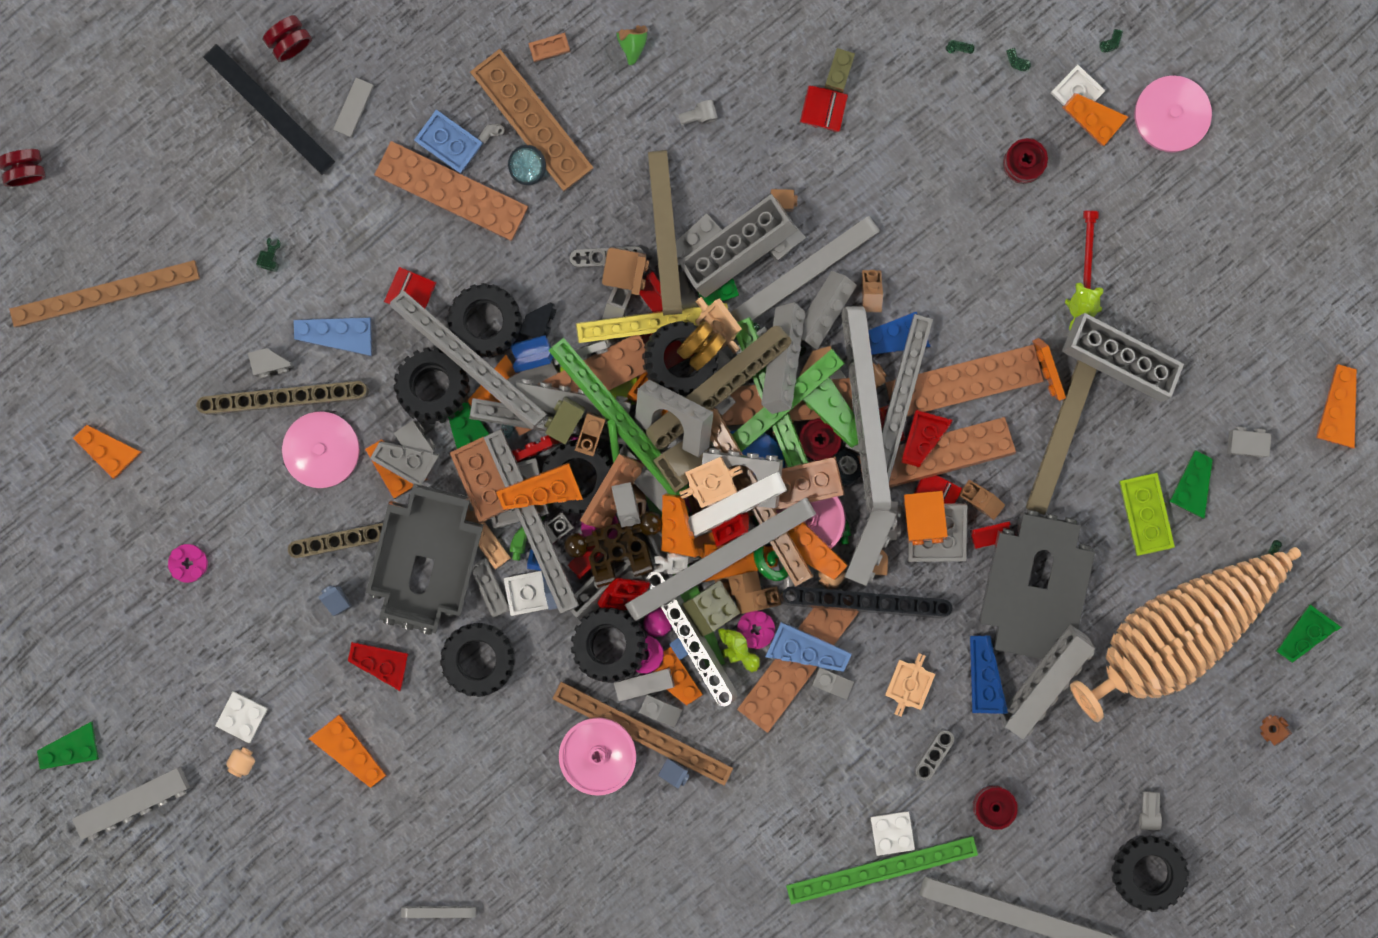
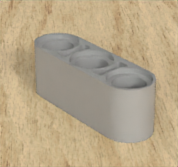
M940 730L930 742L914 769L915 775L920 780H929L953 745L954 736L951 732ZM944 733L949 735V742L946 744L940 742V736ZM932 750L939 752V757L936 760H931L929 757ZM922 766H927L929 769L926 776L919 775V769Z

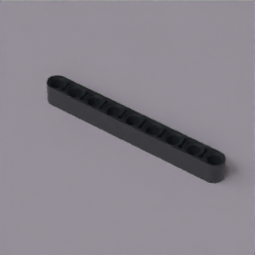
M217 44L203 56L321 175L335 163L333 158Z
M795 586L787 587L780 595L782 603L788 606L939 619L950 615L953 609L951 602L945 599ZM787 591H791L794 594L795 598L793 601H789L786 598ZM806 593H811L813 595V602L810 603L806 601ZM826 594L832 597V604H827L824 601ZM844 596L851 598L852 603L850 606L844 604ZM863 598L870 600V607H865L862 604ZM883 599L889 602L890 606L888 609L882 607L881 601ZM901 601L907 602V611L901 609ZM921 602L927 605L926 612L920 610L919 605ZM939 604L946 607L945 614L939 612Z

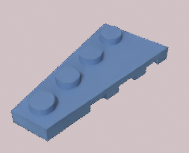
M371 318L294 320L295 340L372 356Z
M781 621L765 657L844 672L852 653Z

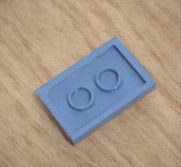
M435 110L414 139L417 144L459 174H462L483 145V142L438 110Z

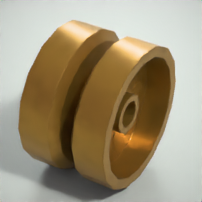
M707 321L700 324L677 350V353L683 359L693 355L690 359V365L696 371L708 363L726 341L720 333L713 334L708 339L713 331V327Z

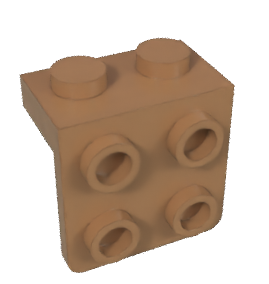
M609 248L602 284L631 290V294L639 295L640 290H644L646 279H642L643 271L647 272L649 260H646V254Z

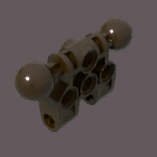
M650 511L642 514L640 517L641 523L633 526L621 527L620 523L608 525L607 527L593 530L592 535L586 537L583 534L573 533L565 540V550L572 557H581L587 552L589 547L596 546L589 556V561L598 588L609 585L616 579L613 567L616 562L621 563L629 559L635 577L654 572L648 546L644 541L635 537L634 534L642 532L645 535L653 536L659 533L662 528V518L656 512ZM612 530L618 531L615 539L609 538V533ZM641 543V550L633 552V545ZM621 548L623 554L621 557L616 558L614 552L616 549ZM598 554H604V560L601 563H596V556Z

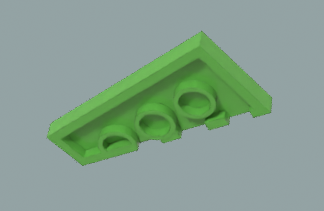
M829 377L803 401L808 408L814 410L821 417L820 419L825 424L827 423L834 429L833 431L852 448L858 444L855 415Z

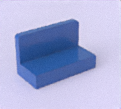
M545 335L515 343L511 346L516 359L513 365L515 373L551 364L553 356L548 351L551 346Z

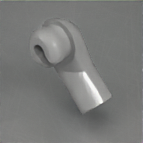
M501 124L486 125L477 139L486 144L490 137L503 135L505 129Z

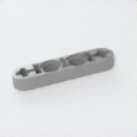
M635 246L616 247L617 249L643 253L641 248ZM609 248L574 250L570 255V262L576 268L605 267ZM598 252L603 255V260L600 263L593 262L592 256L594 253ZM586 253H589L590 264H586L587 260H581L580 264L573 260L577 256L576 254H580L581 257H587Z
M476 906L401 907V917L473 918L476 917Z

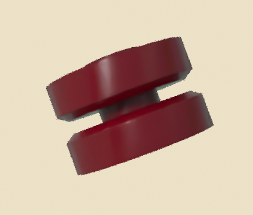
M296 15L282 19L263 35L262 40L269 49L274 48L272 54L278 62H285L295 57L312 41V37L307 30L301 29L302 23Z
M1020 139L1013 143L1004 155V172L1015 183H1032L1043 174L1047 167V151L1035 139Z
M23 149L1 155L0 169L5 171L1 175L3 185L6 187H18L45 179L44 167L38 165L42 161L40 151L38 149Z
M820 418L811 420L804 425L798 436L806 458L812 461L832 457L837 453L841 445V438L833 431L834 429L827 423L825 424ZM817 437H821L823 439L822 444L816 442Z
M989 785L980 789L975 795L973 812L976 819L985 827L992 830H1002L1014 822L1018 813V804L1015 797L1005 788L998 785ZM997 804L999 808L993 811V805Z

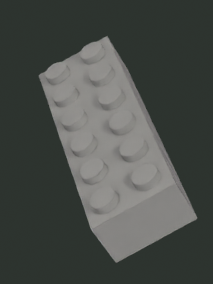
M771 194L680 260L679 263L694 288L706 298L798 230L782 205Z
M1086 313L1075 318L1062 352L1160 402L1172 397L1184 366L1183 363Z
M1071 624L1006 705L1008 713L1000 714L1003 724L1007 729L1021 739H1024L1033 732L1034 725L1038 720L1041 721L1045 717L1046 710L1050 705L1053 706L1057 702L1061 691H1065L1069 687L1073 676H1077L1082 670L1084 662L1090 660L1094 655L1095 648L1088 636Z

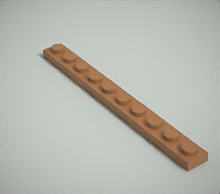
M193 260L17 306L9 310L13 326L17 328L200 280L196 261Z
M716 408L713 409L710 436L715 448L721 449L722 453H728L729 450L739 451L740 455H743ZM739 465L731 466V467L729 468V470H731V469H733V468H735V467H737V466H739ZM740 465L743 473L733 477L740 491L758 482L753 471L743 465ZM757 506L751 509L759 524L777 515L774 508ZM788 532L770 541L795 587L813 577Z
M562 681L552 698L589 718L599 717L617 722L628 731L633 740L724 786L733 770L732 767Z

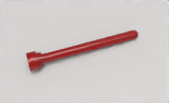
M1083 211V219L1087 223L1083 285L1087 289H1091L1094 224L1099 219V211Z

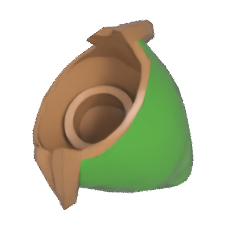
M637 25L636 29H621L616 32L617 40L626 55L629 65L636 63L644 49L648 32L647 27L644 25L642 27Z

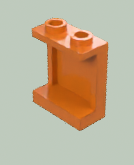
M943 491L904 495L903 502L906 513L908 543H913V546L923 545L924 541H932V544L943 543V539L948 537Z

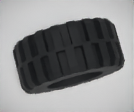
M474 284L467 290L463 289L461 294L453 299L454 302L448 310V329L481 358H493L496 355H502L507 349L510 350L513 343L518 340L519 332L522 328V316L516 301L506 290L494 284ZM481 303H489L496 306L503 317L500 331L495 336L487 339L474 336L467 326V317L470 310Z
M677 321L660 327L649 337V341L644 346L645 353L642 354V359L645 363L643 369L647 371L648 375L646 377L648 380L679 395H688L714 375V371L718 369L716 360L719 358V352L698 371L694 370L688 376L678 377L671 374L664 363L666 347L674 341H685L698 327L692 322Z
M429 347L423 348L424 352L421 353L416 350L413 352L414 356L411 358L407 356L404 359L406 363L404 365L400 364L397 368L399 374H395L394 377L396 382L394 384V391L397 394L398 402L410 417L416 418L421 423H425V421L429 424H435L436 421L444 423L448 417L453 419L456 417L454 413L456 411L461 412L464 408L462 404L467 403L469 398L467 393H470V386L466 371L439 348H434V350H430ZM430 371L444 372L449 378V387L446 393L435 401L420 400L415 393V386L419 378Z
M578 440L569 441L555 448L548 455L542 467L543 472L564 465L573 459H584L593 465L597 474L596 484L591 491L582 494L583 500L554 502L553 504L555 507L563 509L564 512H572L574 514L585 513L613 465L612 458L598 444L594 456L575 451Z
M600 608L599 611H591L588 617L584 616L580 620L582 623L579 626L576 625L574 629L576 634L571 638V642H573L571 653L575 655L573 658L575 664H578L580 666L579 669L586 673L588 677L607 683L621 682L627 677H632L634 671L642 667L641 662L647 656L645 655V649H648V644L645 643L647 636L642 630V625L635 621L630 614L615 608ZM607 627L620 630L626 640V648L622 657L610 664L599 661L593 651L595 637L601 630Z
M485 623L467 624L452 632L450 637L446 639L445 645L441 650L440 666H442V673L448 680V684L453 686L459 693L477 697L490 695L502 688L508 682L510 676H512L515 665L514 648L505 633L495 626ZM475 641L488 644L496 655L494 669L489 675L482 678L469 676L463 671L460 664L462 650L466 645Z
M1142 835L1137 836L1135 840L1130 839L1127 841V845H1122L1119 848L1120 852L1118 855L1115 854L1113 859L1115 863L1111 868L1113 872L1112 881L1115 883L1116 891L1126 902L1142 911L1149 910L1151 912H1157L1159 909L1164 911L1168 909L1169 905L1172 904L1174 906L1178 903L1177 899L1179 896L1183 897L1185 894L1183 890L1185 887H1188L1187 876H1189V870L1186 867L1188 863L1182 856L1183 853L1174 844L1161 837ZM1147 855L1161 858L1167 866V878L1164 884L1151 892L1141 890L1133 880V870L1136 863Z

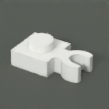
M675 553L668 554L665 559L661 556L654 557L655 563L661 564L653 566V569L656 573L666 570L668 574H677L687 568L688 556Z

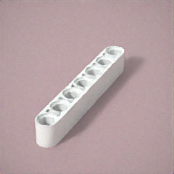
M774 473L690 516L688 524L690 531L694 534V538L786 492L787 489L780 473Z

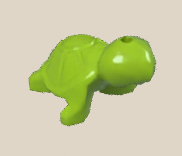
M1076 283V292L1071 300H1065V304L1074 317L1070 323L1069 330H1071L1076 317L1084 313L1095 317L1097 313L1102 311L1100 297L1104 293L1103 288L1098 287L1092 290L1084 288L1082 283Z
M724 628L718 629L722 642L728 647V649L721 651L724 658L728 657L731 663L742 661L748 671L751 673L756 672L760 667V658L748 652L745 637L737 631L725 630Z

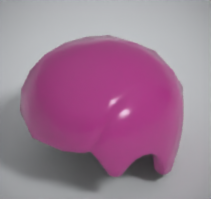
M661 607L648 613L643 619L644 630L648 635L655 638L665 636L672 628Z

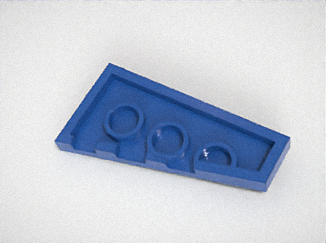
M917 312L868 330L871 355L904 351L914 314L918 315ZM928 340L925 348L931 347Z
M970 636L972 713L1006 714L1008 710L991 637Z

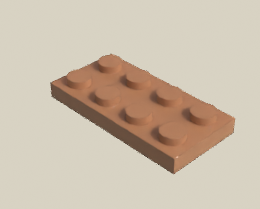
M484 437L450 452L480 523L509 510H503L496 491L504 488L505 485Z
M619 454L580 521L596 528L611 525L613 517L617 512L611 486L629 482L633 485L637 477L640 476L644 464L639 460Z

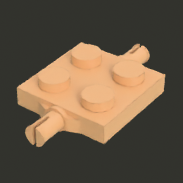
M700 297L695 302L702 312L695 322L697 325H700L707 321L713 327L711 336L720 333L726 339L719 351L728 345L733 354H736L740 348L734 342V339L742 328L720 298L708 306L703 298Z
M722 456L686 471L685 474L689 480V488L679 493L682 495V499L693 495L698 500L700 507L703 508L737 493L733 477L743 473L740 465L729 470Z
M918 653L915 663H906L901 660L897 663L885 696L894 699L898 703L894 713L902 717L906 706L919 710L923 707L935 674L926 671L922 667L925 655Z

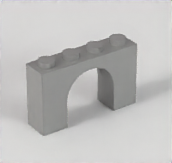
M648 380L638 388L635 423L639 427L647 430L662 417L664 409L673 413L683 426V450L699 457L709 448L713 420L712 411L651 380Z
M709 448V451L703 453L702 464L722 456L728 469L734 465L746 466L754 472L757 481L777 472L782 476L783 460L778 459V456L766 455V458L759 457L757 453H747L746 456L740 455L739 451L729 450L728 453H722L721 449ZM780 495L760 504L759 507L777 508Z

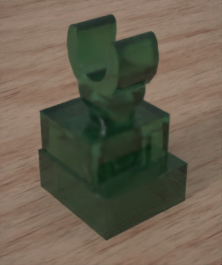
M268 238V251H260L256 265L258 268L277 272L279 264L276 262L277 256L275 253L280 248L281 242L277 240V244L271 246L272 240Z

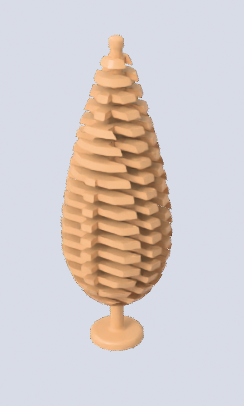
M1293 547L1286 554L1284 552L1273 553L1274 556L1266 554L1261 556V559H1249V563L1244 561L1237 563L1236 566H1227L1224 570H1215L1212 574L1208 573L1200 578L1192 579L1188 583L1180 584L1177 589L1169 590L1166 594H1160L1155 597V600H1149L1144 606L1137 608L1134 613L1126 617V623L1119 626L1117 629L1118 633L1112 636V647L1110 649L1108 647L1106 659L1110 663L1109 669L1106 666L1109 679L1092 691L1080 681H1074L1070 684L1071 692L1077 703L1093 721L1099 722L1103 719L1104 713L1098 700L1115 688L1127 694L1129 691L1136 698H1146L1147 696L1161 698L1162 695L1173 694L1175 691L1185 689L1186 685L1194 683L1197 680L1196 678H1201L1206 673V670H1210L1216 664L1214 661H1219L1224 656V653L1233 647L1232 643H1236L1240 639V634L1245 633L1249 625L1254 623L1258 613L1261 614L1264 610V604L1270 602L1272 594L1274 592L1276 594L1279 584L1281 582L1284 583L1286 580V573L1288 570L1290 572L1293 567L1292 561L1301 556L1300 550L1297 547Z

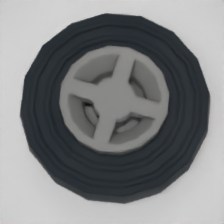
M842 450L837 452L832 457L836 456L842 484L849 485L854 483L862 473L859 458L850 451Z

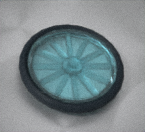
M522 145L512 151L508 160V169L512 178L518 183L533 185L544 176L546 161L539 149L531 145Z

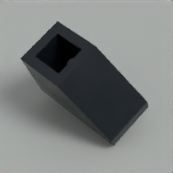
M550 302L526 314L520 334L530 338L544 335L548 338L551 329L548 325L550 319L554 320L557 309H554V303Z

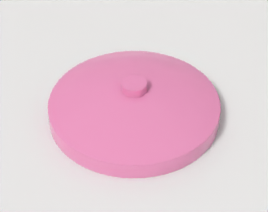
M1165 76L1153 81L1142 91L1135 105L1134 118L1138 132L1149 145L1164 152H1181L1195 146L1206 135L1211 123L1212 109L1208 96L1197 83L1181 76Z
M313 412L297 419L286 432L282 445L283 460L290 474L300 483L313 488H329L345 481L354 471L360 454L358 437L352 426L340 416L329 412Z
M838 496L810 502L816 515L804 521L831 549L842 538L846 525L845 509ZM783 508V509H779V510H775V511H776L777 514H778V513L782 512L783 510H785V509H787V508Z
M589 718L574 725L563 738L559 750V764L566 780L577 790L589 795H606L617 791L630 779L636 765V748L628 731L617 722L606 718Z

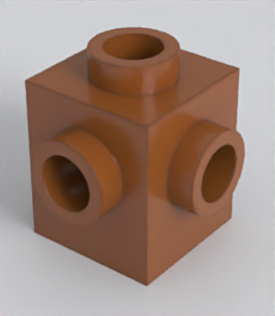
M1269 715L1262 721L1263 725L1260 726L1263 738L1267 742L1271 741L1274 746L1279 745L1292 735L1291 731L1287 728L1289 726L1288 722L1282 716L1279 718L1278 715L1273 717ZM1274 726L1277 728L1276 732L1273 731Z

